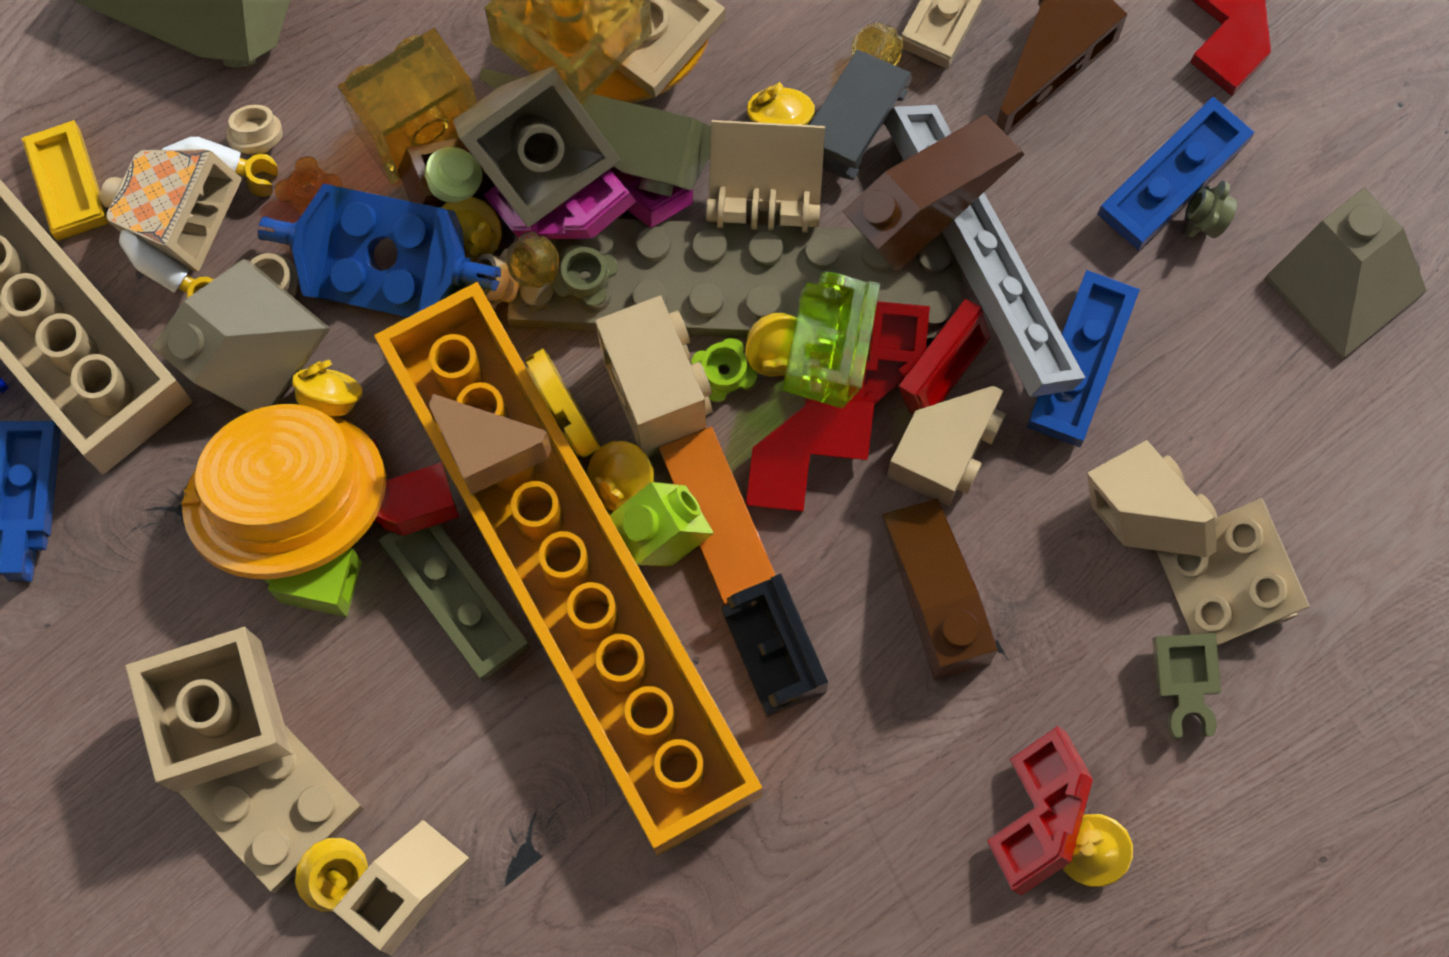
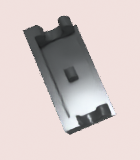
M856 50L810 125L825 126L824 170L847 180L855 179L859 172L858 166L862 162V156L895 102L903 101L907 95L908 90L906 89L912 81L911 72L863 51Z

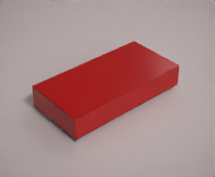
M965 298L900 383L899 389L910 414L914 415L916 410L941 403L990 340L991 335L981 306Z

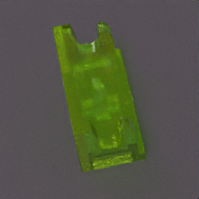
M822 272L819 284L807 282L801 291L782 391L843 408L862 388L880 283L871 280L864 282L834 272Z

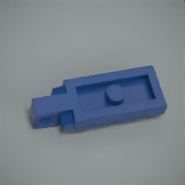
M0 421V575H3L8 582L33 581L36 562L35 550H46L48 537L51 536L61 429L54 421Z

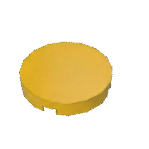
M544 348L526 357L527 361L524 363L527 366L526 369L549 411H552L562 429L565 430L563 434L579 457L582 456L584 458L600 449L601 446L588 421Z

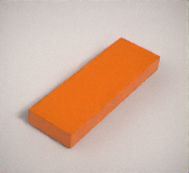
M708 427L660 446L659 453L672 484L687 486L690 493L697 500L701 512L714 532L712 536L699 545V549L723 606L728 604L727 598L775 576L776 574L713 427Z

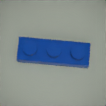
M1212 97L1100 206L1097 215L1139 251L1190 201L1199 189L1203 188L1251 141L1255 132L1215 97Z
M1086 270L1062 332V336L1083 372L1085 379L1073 391L1038 396L1026 428L1077 447L1082 446L1140 289Z

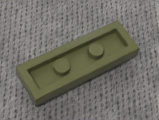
M440 524L405 536L390 531L378 540L482 683L530 648L526 639Z

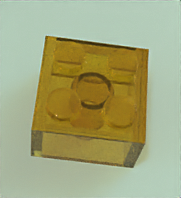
M491 0L484 7L492 44L530 74L553 66L580 104L652 34L650 0Z
M435 27L422 35H412L404 39L397 45L394 52L374 64H364L357 67L348 75L344 82L337 85L357 136L390 184L401 179L397 170L407 147L459 138L453 120L477 103L471 78Z

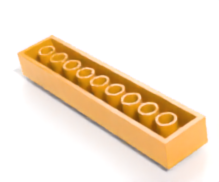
M478 281L375 334L374 336L388 365L656 856L762 798L763 787L558 423L541 397ZM435 394L547 431L552 448L548 459L471 495L429 407L432 395Z

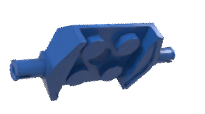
M323 184L297 222L290 223L264 216L258 225L274 229V232L258 230L259 240L290 246L294 256L301 292L303 296L323 298L410 317L456 293L459 286H465V284L472 285L478 281L480 287L496 291L500 283L497 280L484 278V275L501 277L500 267L470 262V258L465 257L463 229L455 211ZM389 238L396 245L398 255L395 264L391 268L383 270L376 264L374 250L381 240Z

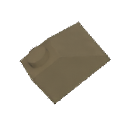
M553 66L497 87L453 120L460 140L528 228L621 161Z
M1365 187L1323 219L1264 278L1340 361L1360 347L1427 291L1404 228Z
M242 259L184 300L152 345V348L193 383L250 412L258 408L278 404L292 384L293 375L303 369L331 328L253 263Z

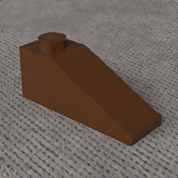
M1114 0L1038 1L1040 8L1001 105L996 123L1006 135L1012 132L1119 40L1127 13Z
M985 114L885 171L842 212L862 236L898 272L1025 154Z
M938 498L882 514L883 523L934 681L990 665L998 649L979 592Z

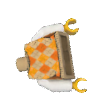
M188 137L166 146L162 150H141L134 155L124 178L110 177L102 185L100 198L104 207L108 209L106 214L107 222L121 232L119 244L139 272L174 293L178 288L185 292L187 297H190L214 280L207 276L194 279L187 275L189 269L199 272L242 180L240 176L246 177L248 190L252 194L259 197L272 195L273 185L265 179L254 177V175L266 172L270 175L278 176L277 164L273 158L267 154H257L245 160L240 158L241 152L201 137Z

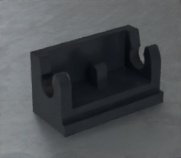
M781 573L727 598L728 604L721 607V611L766 717L826 693L828 680Z

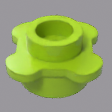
M727 338L723 342L711 345L706 351L700 350L696 352L692 357L691 365L700 362L706 373L712 395L708 396L710 401L722 402L728 393L739 388L749 390L756 384L757 372L747 365L744 345L738 339ZM727 366L730 371L724 375L719 372V368Z

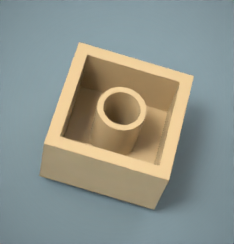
M660 295L595 320L603 362L636 443L648 457L658 454L660 446L707 428L706 415L713 413L708 397L712 395V391L701 363L697 362L690 365L692 360L686 345L690 343V338L678 310L668 313L663 298Z
M245 626L125 665L156 783L174 792H178L292 754L262 642Z

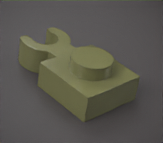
M1216 633L1156 636L1152 638L1157 698L1175 697V708L1170 712L1167 719V730L1171 739L1183 737L1182 720L1187 714H1193L1201 721L1202 737L1214 736L1217 727L1216 717L1213 711L1205 705L1204 695L1221 693Z

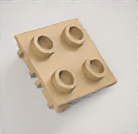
M712 120L709 199L707 200L706 221L717 223V228H723L724 223L751 224V230H757V225H768V231H774V225L802 227V232L808 233V227L819 228L825 126Z
M1263 498L1218 517L1219 524L1215 526L1217 552L1208 557L1156 550L1190 633H1216L1217 646L1273 622L1280 624L1298 616L1297 612L1310 607Z

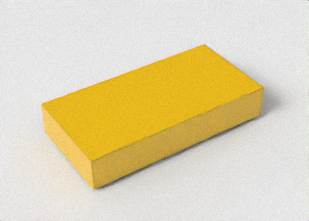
M75 120L21 138L50 232L56 241L109 224L107 222V211L100 198V190L81 130Z

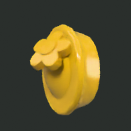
M778 82L751 97L747 103V115L752 122L808 125L815 115V105L810 97L801 91L785 88L781 82Z
M471 196L457 203L446 202L441 207L455 211L463 229L465 257L470 258V262H476L483 254H494L498 249L502 230L501 221L489 204L484 200Z
M782 312L771 313L761 317L753 324L747 337L745 356L749 366L758 374L768 377L784 376L797 370L812 351L813 336L811 329L802 319Z
M331 360L319 361L293 375L292 385L295 389V397L298 404L315 408L328 416L348 414L352 411L356 402L363 396V388L355 379L341 372L326 369L333 365Z
M611 441L601 446L591 457L587 468V477L604 507L611 511L618 509L650 482H654L653 467L648 456L639 446L628 441Z
M1085 814L1082 819L1071 863L1062 868L1063 871L1074 881L1088 887H1104L1117 882L1128 871L1133 859V843L1127 830L1113 818L1102 814Z
M327 838L314 843L303 853L296 867L295 885L301 899L309 907L318 911L333 912L332 910L367 870L368 863L365 854L355 843L344 838Z

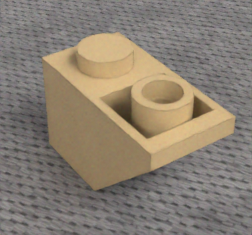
M990 386L916 410L890 461L887 478L932 499L938 498L940 503L950 506L957 490L968 494L982 465L981 462L974 460L973 457L981 441L992 445L1006 416V413L997 409L1004 390Z
M1148 440L1087 472L1091 506L1123 546L1208 557L1217 552L1215 526L1219 524V519L1215 508L1203 494L1196 496L1185 484L1184 476L1177 463L1168 455L1162 458Z
M422 820L372 862L332 911L379 951L392 955L465 867L470 858L427 822Z

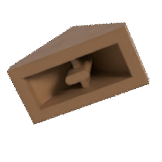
M435 394L431 397L429 407L471 495L548 459L552 448L547 431Z

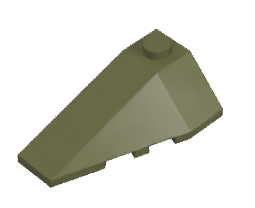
M291 0L73 1L198 57L223 59L224 66L236 68L255 64L257 57L277 46Z
M481 68L479 76L480 80L494 89L523 78ZM570 89L621 159L614 167L623 173L641 178L638 189L669 197L672 195L674 186L692 190L710 158V125L692 117Z

